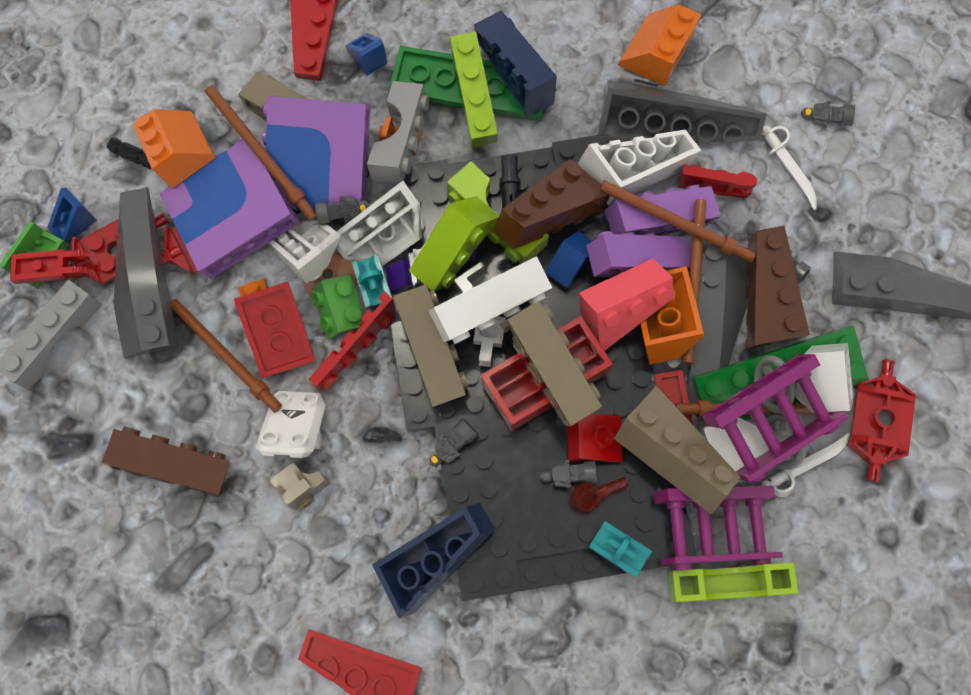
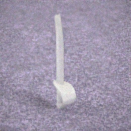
M764 126L762 135L766 136V141L773 149L769 152L770 156L777 155L806 196L812 210L815 211L817 202L814 189L785 148L790 138L788 129L782 126L772 129L769 126ZM775 133H781L785 137V141L781 143Z
M847 433L828 447L804 458L802 463L791 470L780 469L781 472L769 477L768 480H763L760 486H773L774 495L787 497L795 485L794 477L840 453L848 443L850 433ZM785 482L789 485V488L785 490L777 488V486Z

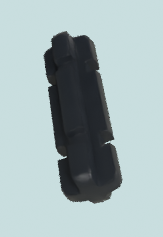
M116 137L110 138L107 143V149L117 155L121 154L123 158L152 169L143 149L127 142H122V140Z

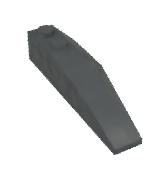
M608 80L598 135L604 134L605 141L620 140V142L632 141L634 137L653 138L656 134L686 130L695 143H699V145L721 141L725 143L760 140L767 114L694 95Z
M147 187L120 193L113 305L123 358L179 347L149 188Z
M704 240L698 312L704 337L695 344L694 364H688L686 390L689 403H696L698 400L692 377L729 365L747 306L748 261L734 254L727 255L719 251V247Z
M836 251L834 253L832 304L971 320L970 284L891 257Z

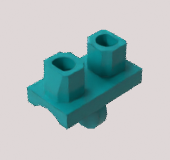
M378 254L366 260L352 262L366 308L378 307L382 303L378 298L384 291L391 296Z
M604 521L588 547L635 578H637L643 565L652 553L650 549Z

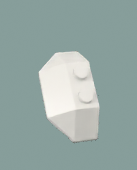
M400 182L339 229L337 232L340 235V239L336 249L344 260L362 261L378 254L380 263L383 266L422 238L420 204L405 182Z
M318 220L301 221V223L268 244L300 279L307 283L320 277L323 270L328 267L340 235L327 224L319 225Z

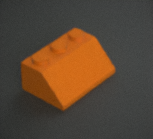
M679 4L649 13L620 59L618 66L666 86L690 44L702 14Z
M153 109L149 113L140 116L133 123L152 170L172 189L216 158L195 115L191 111Z
M687 266L667 270L673 277V299L641 323L650 365L680 358L704 337Z

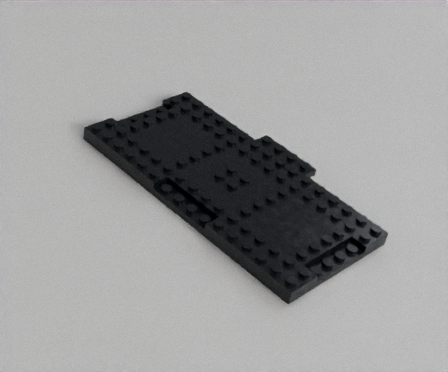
M604 134L552 142L549 148L512 153L518 156V177L521 179L518 197L569 159L579 165L578 162L589 144L598 143L599 146L606 145ZM509 154V165L511 160V154ZM503 155L450 164L445 159L411 165V171L409 174H406L404 182L420 204L422 238L407 248L410 267L444 211L452 203L447 196V182L469 162L472 161L490 178V192L487 197V203L492 210L500 215L502 211V188L499 186V179L502 178L501 156ZM607 203L600 215L593 218L589 216L583 222L576 225L572 223L564 226L559 232L547 233L549 235L548 244L536 255L544 272L562 242L577 231L592 241L596 239L598 234L611 231L605 210L609 207ZM486 235L477 248L475 260L468 259L457 272L456 278L479 262L485 265V273L490 279L520 265V263L510 260L505 253V248L499 243H493ZM590 262L567 290L547 276L552 288L544 292L546 298L540 300L542 306L546 304L554 316L552 323L556 330L581 316L580 292L612 277H594ZM411 273L413 289L425 285ZM454 282L448 288L443 287L435 291L439 305L459 295L455 289ZM529 301L519 305L520 311L530 306ZM503 313L498 315L499 317H505ZM402 321L391 323L407 433L435 429L438 443L442 434L447 438L454 432V426L464 418L479 434L471 443L467 442L458 450L462 454L461 457H457L450 463L445 461L441 463L449 516L465 506L481 503L495 529L457 569L463 602L627 573L588 548L604 521L652 551L641 571L672 566L661 565V559L675 557L670 509H667L666 504H655L654 492L674 489L676 487L623 445V462L596 461L598 484L586 485V483L575 482L571 483V489L555 486L553 479L551 482H543L540 479L542 471L550 470L552 472L554 464L568 460L567 426L559 418L555 409L551 407L511 431L481 383V375L518 353L513 346L514 335L511 330L506 333L504 332L502 348L493 347L491 367L479 366L481 345L473 343L475 328L468 331L470 337L454 344L452 339L447 341L448 345L454 344L459 358L458 361L454 362L458 373L464 372L469 387L464 389L466 395L432 407ZM641 323L605 350V353L613 363L612 368L608 374L593 382L601 395L599 402L602 405L601 408L593 413L621 416V426L630 413L655 388L653 365L649 364ZM581 460L578 462H570L569 465L584 464V461L593 460ZM685 505L682 511L687 556H697Z

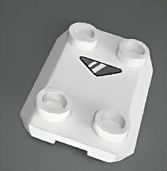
M278 391L275 393L274 397L282 404V407L276 413L268 408L256 449L262 456H274L276 454L290 455L292 458L308 457L314 449H320L322 435L320 425L325 410V403L321 394Z

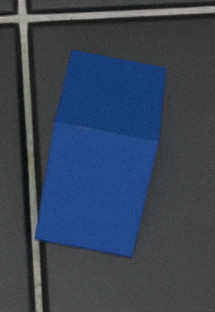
M365 33L345 45L366 76L387 64L384 43L381 38Z
M64 187L60 189L47 228L54 236L69 244L74 236L80 235L97 219Z
M579 231L565 239L547 267L545 274L567 290L590 262L586 245L591 243L592 240Z

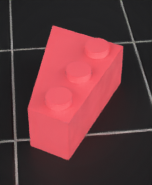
M652 258L579 293L581 316L604 351L673 299V277Z

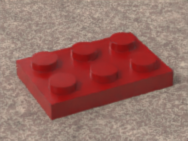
M289 281L234 298L261 378L316 360Z

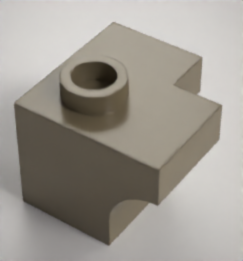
M294 462L270 479L284 503L294 510L298 508L303 510L311 505L315 500L314 496L330 484L321 472L317 471L312 474H306Z

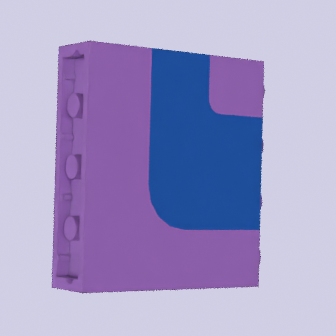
M267 96V101L263 106V115L267 118V128L264 129L262 136L263 145L266 146L268 154L296 188L300 187L306 195L305 199L316 211L315 203L326 201L327 203L340 202V196L344 198L354 197L357 200V204L359 201L366 200L371 104ZM272 176L287 206L290 209L300 210L297 205L293 206L286 197L288 194Z
M243 139L237 141L234 146L223 153L215 155L216 158L173 189L168 186L167 189L159 193L198 272L210 279L301 223L297 214L287 206L270 172Z

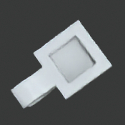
M494 317L496 323L481 331L478 326L475 327L473 343L481 345L479 366L491 367L493 347L502 348L504 330L500 324L506 320L505 317Z

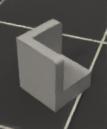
M479 262L454 280L455 289L460 295L490 280V278L485 273V265Z

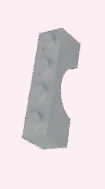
M393 81L387 98V105L390 116L400 124V127L391 137L373 143L367 166L372 181L399 184L404 181L406 174H409L411 171V155L417 150V134L423 129L424 111H428L429 96L425 95L423 84Z
M68 279L0 359V373L15 384L31 390L47 371V358L57 340L70 329L84 326L102 304Z

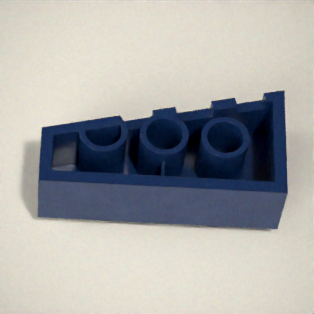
M502 10L475 23L474 32L477 34L479 46L526 117L529 118L553 105L555 92L557 91V76L518 31L511 18H507Z
M481 503L465 506L372 564L399 619L417 612L495 530Z

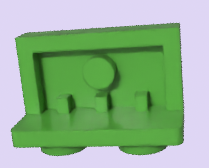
M29 222L9 252L4 256L0 267L10 273L12 254L66 250L69 244L44 231L35 223ZM44 281L27 284L39 289Z
M351 275L321 280L312 288V302L318 309L320 325L328 339H333L339 334L360 328L361 317L364 314Z

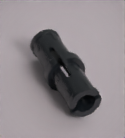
M509 154L501 156L502 178L499 179V186L502 188V209L510 204V201L512 202L518 198V188L521 185V179L518 177V156L511 154L510 165Z

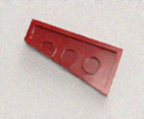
M290 0L293 65L296 78L321 81L338 0Z
M385 291L378 298L382 303L377 309L373 311L368 309L361 317L362 322L358 331H349L342 339L343 341L340 344L342 349L339 353L336 350L332 351L308 379L320 392L324 388H331L338 380L337 375L344 368L349 369L358 359L356 355L363 348H370L377 339L376 335L383 328L385 330L388 329L391 323L396 320L395 315L397 312L393 298Z
M308 629L298 657L299 661L329 681L334 682L350 695H414L423 668Z

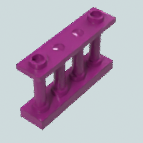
M798 354L702 415L707 426L725 429L744 464L742 468L736 471L741 477L739 480L749 483L762 480L767 475V471L822 435L835 432L839 429V424L848 419L846 413L828 412L810 378L812 375L811 371L820 366L815 354ZM793 382L800 384L817 417L816 420L805 427L786 394L787 386ZM768 398L776 400L793 432V435L780 443L761 409L763 406L762 402ZM745 413H750L769 449L756 459L736 425L738 422L737 418Z
M733 487L722 501L720 507H723L728 554L714 555L710 514L678 488L654 492L655 504H666L667 509H670L675 557L661 559V565H673V570L692 569V563L752 560L753 566L771 564V559L783 558L782 552H767L761 505H764L763 500L775 498L774 487ZM739 501H745V505L749 506L755 553L741 554L735 510V506H738ZM685 503H693V507L697 508L702 556H687L682 508H685Z

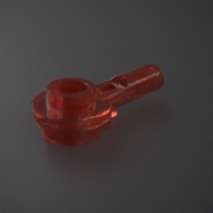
M625 477L597 487L593 483H581L572 491L570 500L576 509L584 512L592 511L602 503V499L607 498L612 493L627 489L628 483Z

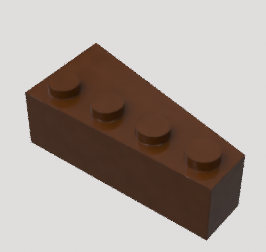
M569 159L505 206L492 232L512 249H516L541 239L544 234L559 232L564 226L572 223L576 225L583 222L589 216L593 218L600 215L610 195L600 191L601 184Z
M785 225L757 230L748 238V249L756 252V255L752 262L747 263L749 280L747 287L748 314L746 315L747 339L745 349L798 340L810 335Z
M123 426L122 431L113 429L102 460L104 465L116 470L121 468L124 471L143 477L150 476L153 479L169 484H180V486L220 497L230 467V461L225 460V454L215 451H209L208 455L197 452L198 447L186 443H181L180 447L168 444L170 439L158 435H152L151 439L140 436L141 431Z

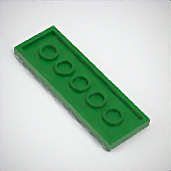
M406 46L399 47L389 92L393 81L423 84L425 95L429 96V103L464 108L452 54ZM482 59L493 113L541 122L543 110L527 118L490 61Z
M854 326L840 328L694 376L692 380L698 400L722 403L754 383L755 368L763 357L776 356L786 363L798 354H804L811 346L848 343L852 385L867 381L869 378ZM770 364L772 370H775L777 368L776 366ZM794 397L793 403H801L796 397ZM741 415L739 417L745 421L752 419L751 415Z

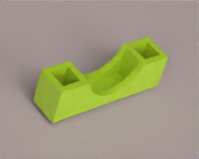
M476 32L450 36V49L462 94L471 148L497 143L498 132Z
M471 161L447 182V196L452 203L477 196L488 205L487 197L490 192V178ZM495 225L487 234V237L493 243H499L505 248V253L510 260L515 263L518 261L520 264L539 254L547 246L549 238L548 234H544L539 240L512 249L492 232Z
M794 562L667 572L670 603L798 594Z

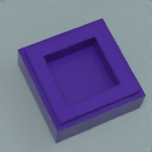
M401 259L386 267L387 282L391 294H398L413 286L411 272L408 271L410 269L408 259Z

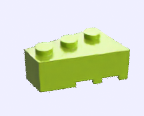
M477 196L450 203L408 271L423 284L427 285L430 290L434 289V291H437L443 287H450L457 277V272L468 261L475 249L496 224L499 215Z

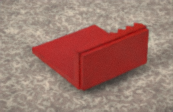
M591 413L574 425L567 426L568 460L570 462L581 460L623 462L622 445L614 439L621 427V416Z

